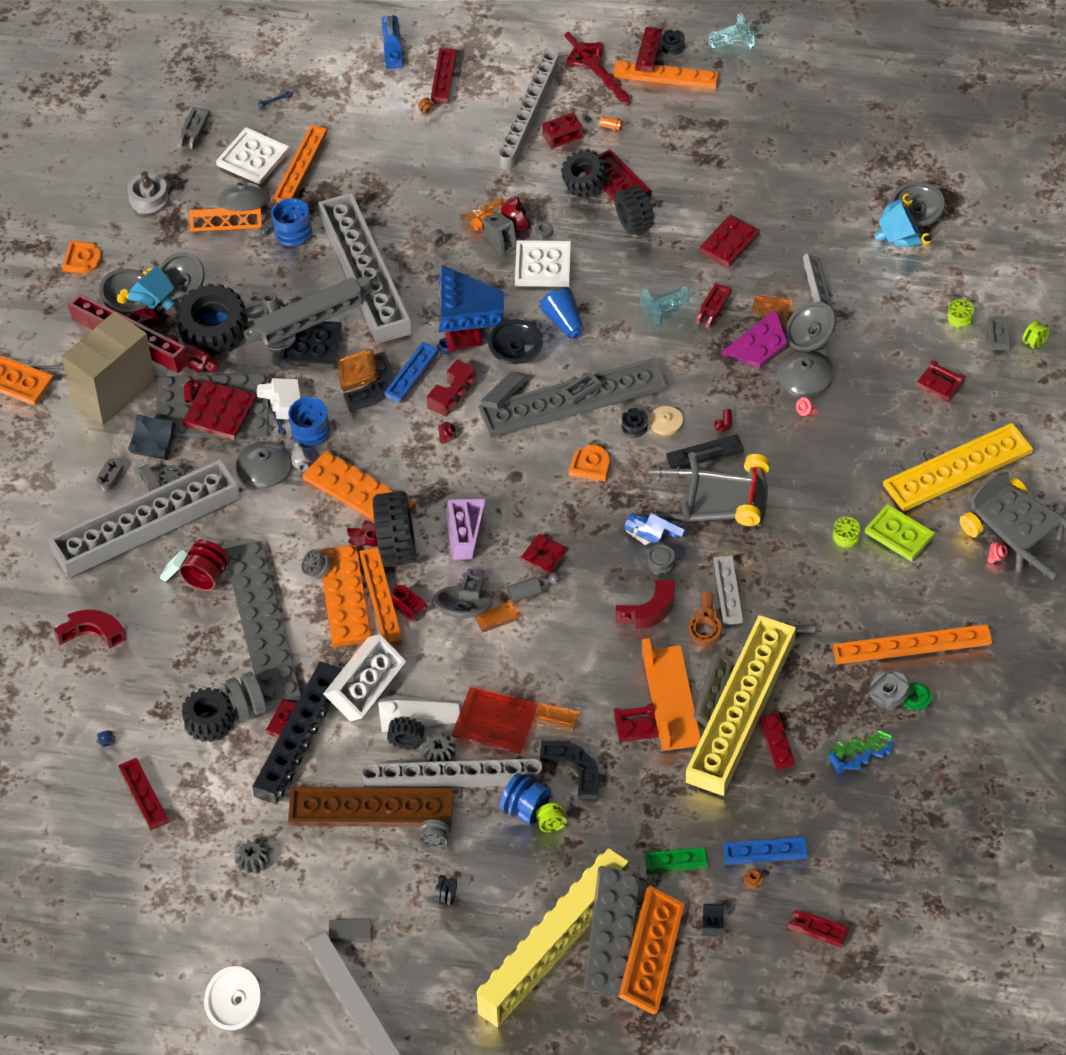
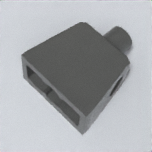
M499 212L491 216L486 215L482 219V224L485 228L487 240L502 256L515 250L517 244L513 222Z

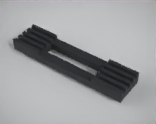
M738 434L666 453V458L671 468L680 467L685 469L691 465L687 456L690 452L697 453L721 446V450L697 456L698 463L723 456L729 457L744 453V447Z

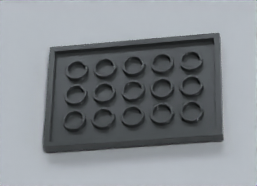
M269 374L158 377L156 419L170 420L176 424L173 439L224 438L183 426L182 421L193 403L184 402L183 388L190 379L199 380L200 388L204 380L256 394L257 399L237 437L267 436L269 399L257 397L256 391L258 384L269 383ZM200 388L198 390L193 391L194 399L197 393L199 392Z

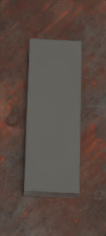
M510 372L481 400L482 406L498 409L526 382V375Z

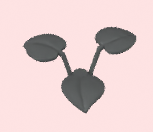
M268 293L263 297V305L245 308L248 321L247 326L253 327L255 319L281 309V306L285 307L286 305L282 302V299L278 300L276 293ZM296 334L267 345V347L271 350L286 349L295 342Z

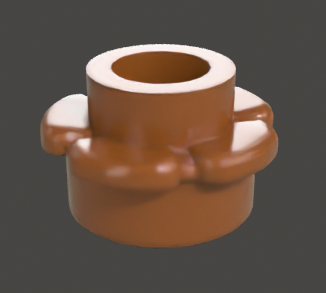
M429 98L422 99L418 103L419 111L426 114L430 113L434 109V101Z
M750 869L746 871V875L743 877L747 887L751 889L759 888L764 882L763 874L759 870Z

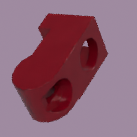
M150 307L124 315L150 329L156 327L159 323V317Z

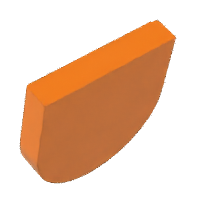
M70 240L63 261L62 271L74 273L94 271L102 262L101 251L93 243Z
M586 445L585 448L574 453L569 475L606 481L610 468V456L601 446Z

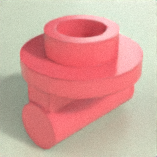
M802 397L796 403V410L801 416L815 415L818 412L809 398Z
M1002 542L990 545L989 563L1006 559L1008 551Z

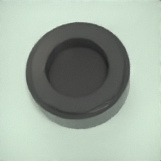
M549 222L538 223L535 227L536 236L540 239L550 238L553 235L552 224Z

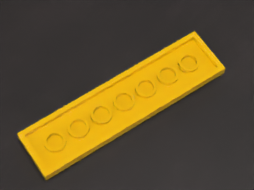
M1010 423L886 479L883 482V486L904 512L1030 455L1033 448L1014 424Z

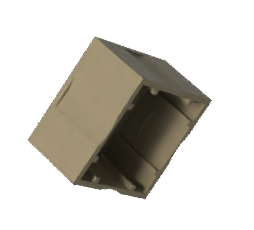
M113 312L89 335L62 355L64 370L68 377L71 403L102 425L155 381L147 333L116 312Z

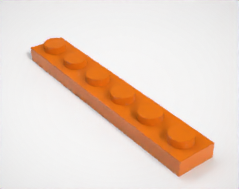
M616 61L613 78L716 89L718 80L717 71L654 65L653 72L649 73L635 71L636 63Z
M310 125L272 199L273 204H277L279 201L287 198H295L327 135V128Z
M377 547L359 551L380 635L391 646L401 645L403 640L379 549Z

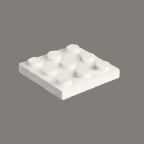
M245 127L216 160V163L221 168L261 185L290 152V148L283 143Z
M517 240L515 286L569 287L571 241Z

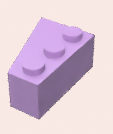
M485 499L448 500L445 516L453 560L472 559Z

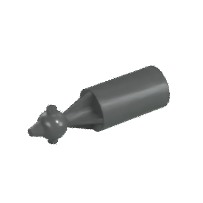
M550 573L549 578H537L535 576L507 586L506 591L511 603L541 593V590L550 583L558 585L564 576L563 574L558 575L556 573Z

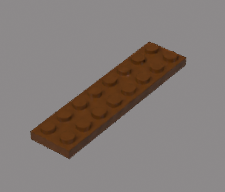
M291 787L288 824L289 826L421 827L422 822L434 819L443 821L449 827H452L453 788Z

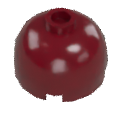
M514 196L506 200L501 206L500 212L513 222L514 231L523 232L530 229L529 218L526 220V211L519 198Z

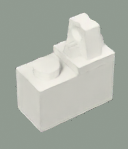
M272 378L271 383L258 384L256 391L257 397L270 399L272 409L276 412V419H289L288 411L290 406L300 399L298 379Z

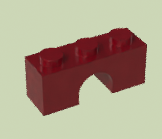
M456 359L447 370V383L452 386L442 387L436 384L426 396L427 408L445 417L450 411H454L459 400L465 397L467 390L475 385L477 380L476 369Z

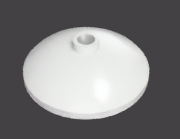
M238 966L222 969L211 979L205 992L204 1004L209 1019L217 1027L225 1030L244 1028L254 1020L260 1010L262 988L258 978L248 969Z

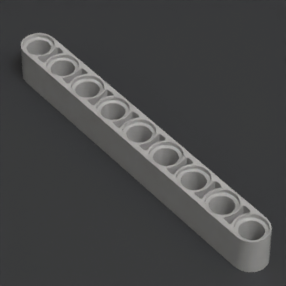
M546 50L542 54L499 150V165L504 170L514 168L558 70V54L554 50Z
M537 759L368 764L362 769V779L364 787L379 788L507 786L516 773H521L525 775V778L530 777L534 784L542 780V764Z
M322 931L305 939L309 953L370 1054L400 1055L326 932Z

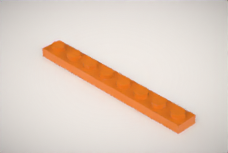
M988 624L837 643L833 644L832 650L837 665L991 645L992 639Z

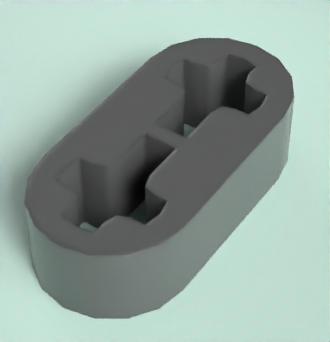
M112 458L104 464L96 479L100 490L109 491L115 486L123 472L122 463L119 459Z
M147 464L138 468L139 475L149 492L161 487Z

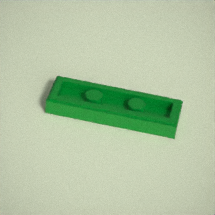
M706 847L644 853L646 874L708 868Z

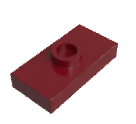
M284 699L281 700L266 728V734L279 738L296 703Z

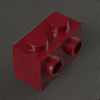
M573 112L542 123V136L549 147L554 149L582 139L583 126Z

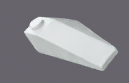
M403 695L377 698L382 732H388L390 721L396 717L399 719L402 716L404 719L406 717H410V720L414 718L416 722L420 721L424 727L461 722L458 703Z

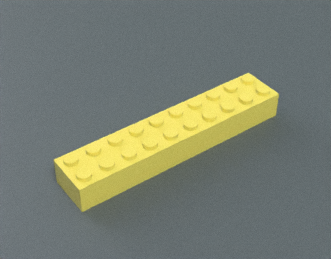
M760 615L758 616L686 769V783L724 796L795 642L796 627Z
M609 848L604 854L601 853L597 857L595 864L584 871L582 878L578 882L576 881L572 884L567 895L560 897L556 907L552 911L549 910L545 914L543 921L532 928L527 939L520 941L517 950L505 958L503 965L499 969H495L492 972L488 982L480 985L477 990L479 1015L497 1028L504 1022L591 925L598 867L605 866L628 872L627 860Z

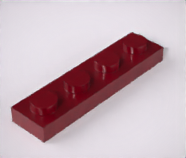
M645 27L635 71L653 72L661 41V28Z
M439 48L430 97L434 103L448 104L457 55L456 49Z
M137 757L118 765L149 830L151 831L169 823Z

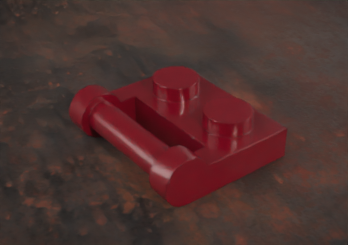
M932 360L917 381L916 387L949 402L965 381L966 376L938 365V362ZM934 371L954 380L955 382L952 383L934 374Z
M653 703L647 704L644 707L622 710L620 708L613 709L619 743L659 737ZM648 714L647 718L621 720L622 717Z

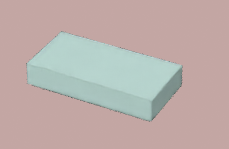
M180 550L167 563L160 575V579L166 582L180 568L188 553Z

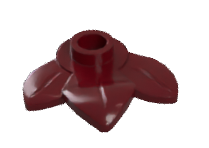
M365 520L362 524V529L347 528V534L350 537L348 543L354 546L368 545L373 547L378 545L375 524Z

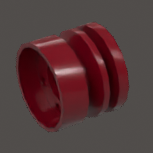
M202 539L196 540L188 552V556H186L181 564L179 574L188 584L197 589L212 590L230 561L229 556L223 548L214 542Z

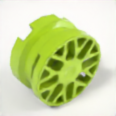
M959 299L952 301L948 308V322L956 328H960V326L968 327L973 320L974 307L967 300Z
M1038 320L1033 321L1027 327L1022 337V341L1030 344V347L1035 350L1045 343L1050 334V328L1042 326V323Z
M842 517L836 520L833 528L834 542L841 547H852L857 544L860 536L858 521L851 517Z
M559 803L543 805L536 811L539 828L543 832H551L552 829L558 831L565 827L564 823H567L564 808Z

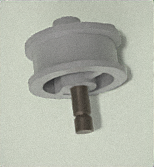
M143 171L141 174L133 177L127 186L131 207L138 213L145 214L162 210L168 202L165 180L160 175L148 173L147 171Z

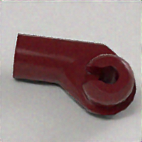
M190 379L184 385V402L191 403L194 401L193 391L200 388L199 380Z
M724 409L723 419H718V422L714 421L713 425L716 431L722 432L732 425L731 409Z

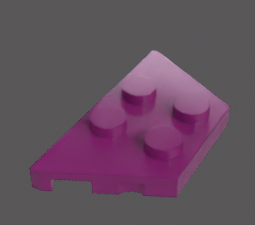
M773 310L724 349L722 355L726 358L728 356L737 358L739 362L750 363L752 366L759 368L787 346V341L776 311Z

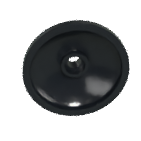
M521 319L506 320L491 330L488 337V347L492 355L502 362L509 364L526 363L534 359L541 352L543 335L540 329L529 321Z

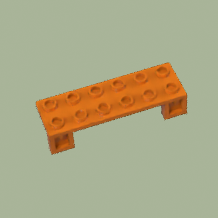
M650 638L642 639V656L662 751L698 746L701 738L697 720L693 717L695 710L681 646L655 649V646H651Z

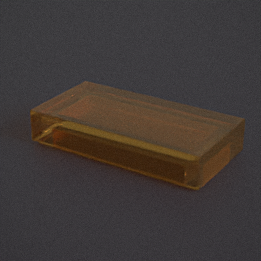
M510 601L489 609L484 614L476 616L475 619L482 633L517 621L518 615Z
M540 703L535 716V723L573 732L579 715L577 711Z

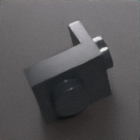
M703 904L702 935L723 936L724 905Z

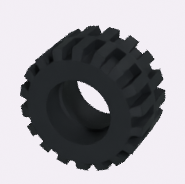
M582 149L578 153L573 152L572 156H568L566 158L567 161L563 162L561 175L572 195L576 194L578 198H581V196L583 198H588V196L594 197V194H599L601 189H605V183L609 181V173L602 157L597 152H591L590 149L583 151ZM592 170L587 176L579 177L584 171Z
M639 185L621 190L615 194V207L618 218L629 234L632 235L653 226L654 215L651 203L645 191Z
M206 687V690L200 688L198 692L195 693L193 691L190 693L191 697L187 696L185 703L182 704V716L187 733L190 736L193 735L195 740L200 738L201 742L206 740L214 742L213 739L217 738L219 740L222 739V735L226 736L228 730L232 729V723H234L229 697L223 691L219 693V689L214 688V690H211V687ZM205 712L216 713L214 716L209 718L199 717L202 713Z

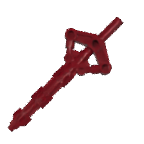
M566 32L564 37L574 47L566 58V65L568 67L582 66L586 70L591 69L603 81L606 87L616 94L615 96L619 101L630 105L629 94L620 88L619 83L600 64V56L604 51V44L602 42L579 43L570 32Z

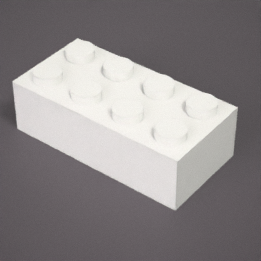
M380 634L368 637L323 694L349 721L361 719L406 661Z

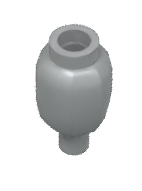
M296 442L291 454V461L298 471L304 472L309 468L311 462L310 455L301 446V443Z

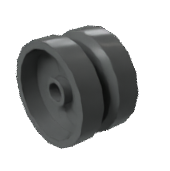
M252 671L241 675V684L235 677L224 681L232 710L239 722L250 717V710L255 715L266 712L262 692Z

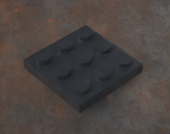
M323 321L296 333L295 342L290 347L281 349L279 365L334 369L342 322Z

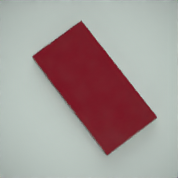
M611 149L599 154L609 173V181L605 183L606 187L602 190L614 202L617 192L635 185H639L648 197L652 195L651 189Z

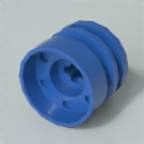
M287 198L274 205L271 216L277 240L287 246H297L308 241L312 235V226L307 204L300 199Z
M302 397L290 406L288 416L292 437L296 442L301 443L302 446L312 447L318 446L329 437L330 425L327 407L323 401L315 397Z
M516 773L503 792L500 810L504 813H509L512 817L518 814L520 821L533 826L539 821L536 817V811L541 806L548 804L550 800L551 788L540 782L533 784L530 777L525 778V775Z

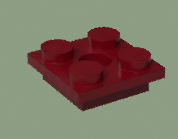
M538 534L520 559L550 574L566 554L568 547ZM548 554L549 556L541 557L540 555Z

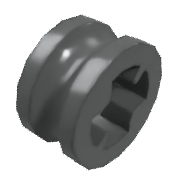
M441 229L434 230L429 237V241L435 247L442 246L447 240V235Z

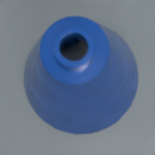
M561 287L562 291L559 292L555 289L541 299L540 303L542 305H539V308L568 338L576 339L582 335L584 328L573 292L569 287Z

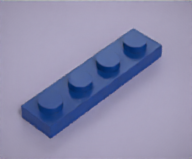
M422 342L384 392L385 397L402 403L438 355V348Z
M805 837L723 843L725 865L807 859Z

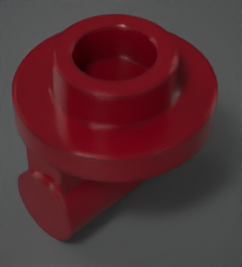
M444 422L438 426L441 444H445L448 440L456 437V428L452 423Z

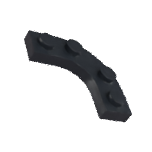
M385 351L367 356V361L373 373L372 381L363 388L343 393L349 412L373 405L385 397L384 392L393 381L392 368Z
M541 741L540 762L562 763L574 768L579 778L578 798L598 799L599 770L594 758H591L584 752L583 748L572 743Z

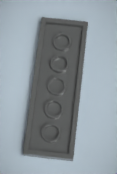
M605 866L598 867L584 991L620 998L618 996L632 944L640 874Z

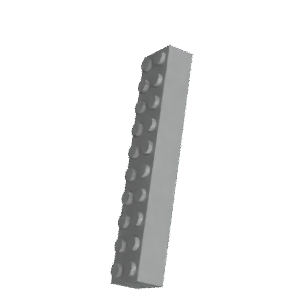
M348 193L318 202L320 219L347 279L352 277L355 280L363 277L371 279L370 285L373 290L370 294L362 297L363 302L359 306L376 344L410 335L411 325L409 316L353 194Z
M221 459L50 537L51 551L66 576L70 578L240 499L238 485Z

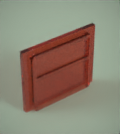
M469 687L451 735L466 741L521 754L538 704Z

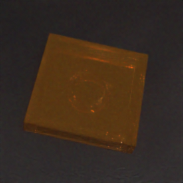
M372 348L338 360L340 385L343 392L377 380L375 357Z

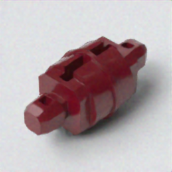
M184 344L188 354L191 355L189 357L190 363L186 366L189 370L197 373H205L206 371L216 373L218 371L219 365L212 360L213 356L209 355L208 351L194 344Z

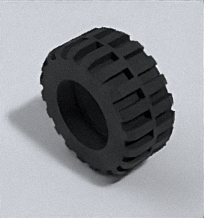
M208 284V286L200 285L198 289L194 290L193 288L188 292V295L185 294L181 298L182 302H179L177 305L176 322L180 337L184 343L200 346L208 351L209 355L211 353L218 355L222 351H230L232 346L236 347L239 344V340H243L244 331L248 327L245 305L240 295L234 292L233 289L225 288L224 285L220 284L218 286H214V284ZM209 312H221L227 315V318L216 326L205 327L196 323L201 315Z
M395 491L376 494L373 497V514L382 564L390 567L413 563L416 561V547L411 511L406 492Z

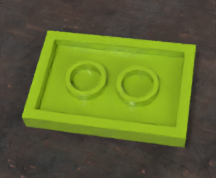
M888 504L865 528L867 535L910 561L917 557L934 538L935 532Z

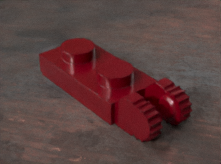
M715 283L701 305L695 323L700 324L705 314H707L709 318L706 321V327L711 328L715 318L718 317L732 294V289Z
M798 910L793 911L792 917L797 921L806 922L805 925L793 920L789 921L787 925L788 929L802 933L842 948L849 932V927Z

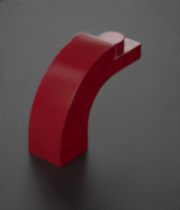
M655 580L654 596L645 604L616 605V623H635V629H645L663 621L672 610L674 604L675 580Z
M86 609L72 612L67 615L68 622L62 623L54 629L59 645L83 634L99 636L109 649L126 641L124 628L119 621L112 615L100 610Z

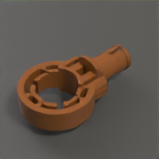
M707 592L702 593L700 617L698 618L699 609H696L694 616L688 624L689 637L699 646L715 644L720 639L722 633L717 610H714V619H712L714 600L712 592H709L708 599ZM702 624H708L714 630L713 634L711 633L707 636L698 634L696 628Z

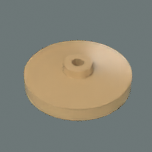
M661 406L652 411L649 417V424L652 430L658 434L672 435L681 429L683 416L674 407Z

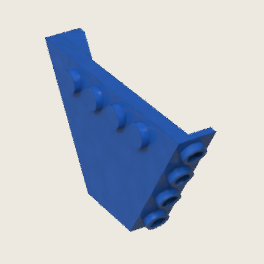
M441 265L439 275L440 324L438 333L496 326L502 322L504 312L503 291Z

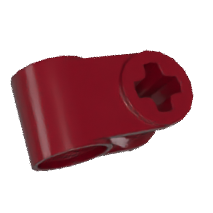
M398 585L393 589V606L411 622H414L421 612L428 610L426 602L405 585Z

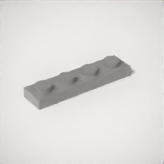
M807 253L803 256V261L814 302H823L832 308L820 259Z
M733 556L713 557L723 625L743 623Z

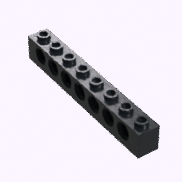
M321 661L318 663L252 786L255 798L275 805L279 798H283L287 783L292 781L296 766H300L304 751L309 749L313 734H317L321 719H325L330 703L332 704L323 693L342 671L341 668Z

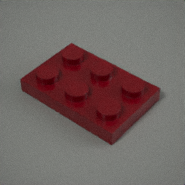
M730 214L699 247V252L730 267L760 235V230Z

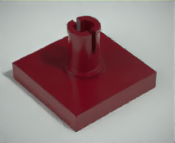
M479 328L444 332L449 352L483 344Z

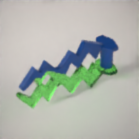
M877 731L876 737L868 734L865 744L852 738L849 747L837 742L835 748L827 753V760L831 761L837 774L842 773L845 769L860 770L861 762L867 764L871 754L883 758L884 752L890 754L893 744L892 736ZM880 738L891 740L888 746L881 743L879 750L872 747L873 744L879 746ZM855 748L864 751V756L856 754L855 762L845 758L844 763L836 756L838 755L843 758L844 753L853 757Z

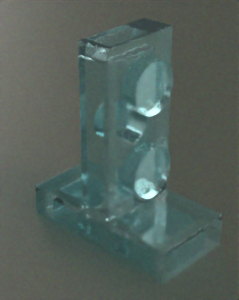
M742 13L735 14L736 25L708 33V45L711 50L739 41H744L747 49L754 48V35Z
M686 286L664 295H659L656 298H652L647 289L640 291V304L656 328L663 325L664 312L689 303V291Z

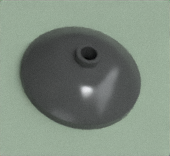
M238 182L231 185L217 196L218 206L232 211L257 209L270 201V194L266 189L247 182Z
M926 182L904 184L892 195L891 203L898 199L902 200L905 194H909V198L905 199V201L913 200L912 205L908 209L917 227L935 222L944 211L945 201L942 193L938 188Z
M187 252L173 254L159 267L164 274L169 276L170 282L174 286V290L168 295L175 302L174 305L182 302L181 298L185 294L188 295L190 290L193 288L194 290L198 289V286L204 283V267L201 261L193 254Z
M118 269L107 274L101 281L99 289L100 298L104 305L120 314H129L139 309L147 308V305L140 302L128 300L126 303H119L117 301V295L120 294L122 289H126L129 293L130 289L145 274L134 269Z
M811 302L801 306L791 315L787 322L785 337L788 344L793 349L801 352H808L821 347L829 340L835 330L836 315L832 308L823 302Z
M798 351L791 353L780 361L777 368L779 384L787 392L797 396L817 395L826 390L832 381L833 372L830 363L824 357L814 352Z
M271 441L256 442L247 446L240 452L236 460V471L239 478L247 485L256 488L276 486L282 483L292 470L289 451L284 446Z
M461 585L443 588L434 596V605L442 613L459 619H469L482 615L492 607V596L483 589H481L479 599L472 601L459 598Z

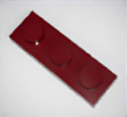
M779 713L760 716L759 722L775 770L795 766V760Z

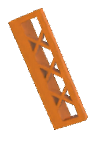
M262 207L246 211H232L223 208L189 210L190 232L260 228L262 226ZM250 214H257L258 224L250 225L245 219ZM232 215H237L242 219L237 226H233L227 221ZM214 216H219L224 220L219 227H215L210 223ZM194 217H202L206 223L200 228H194Z

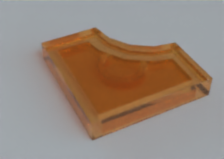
M503 197L487 199L460 214V217L463 221L471 220L500 207L505 203Z
M755 295L752 313L759 314L764 318L775 310L782 330L785 332L791 300Z

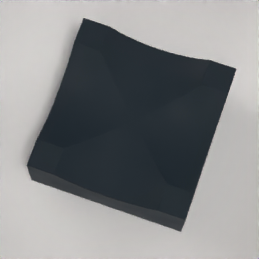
M137 414L134 433L128 450L133 454L168 460L176 424L170 420L156 419Z

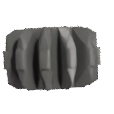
M433 733L432 738L426 737V742L422 745V755L424 759H427V762L452 761V757L456 755L455 742L451 741L450 735L444 737L443 733L439 736Z
M247 839L246 844L240 842L239 848H235L234 860L238 864L240 871L245 869V872L248 874L253 870L256 874L257 869L264 870V865L268 864L269 850L263 842L259 843L257 839L250 842Z

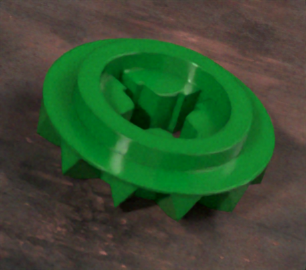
M909 683L911 694L902 705L907 706L909 710H925L932 700L930 689L921 683ZM914 692H916L919 698L917 702L913 698Z

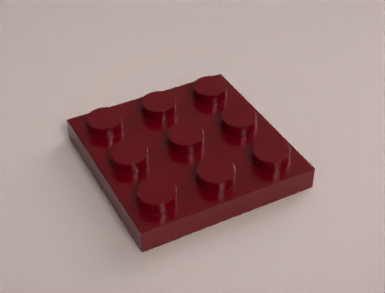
M204 380L182 421L183 426L235 440L257 399L256 394Z

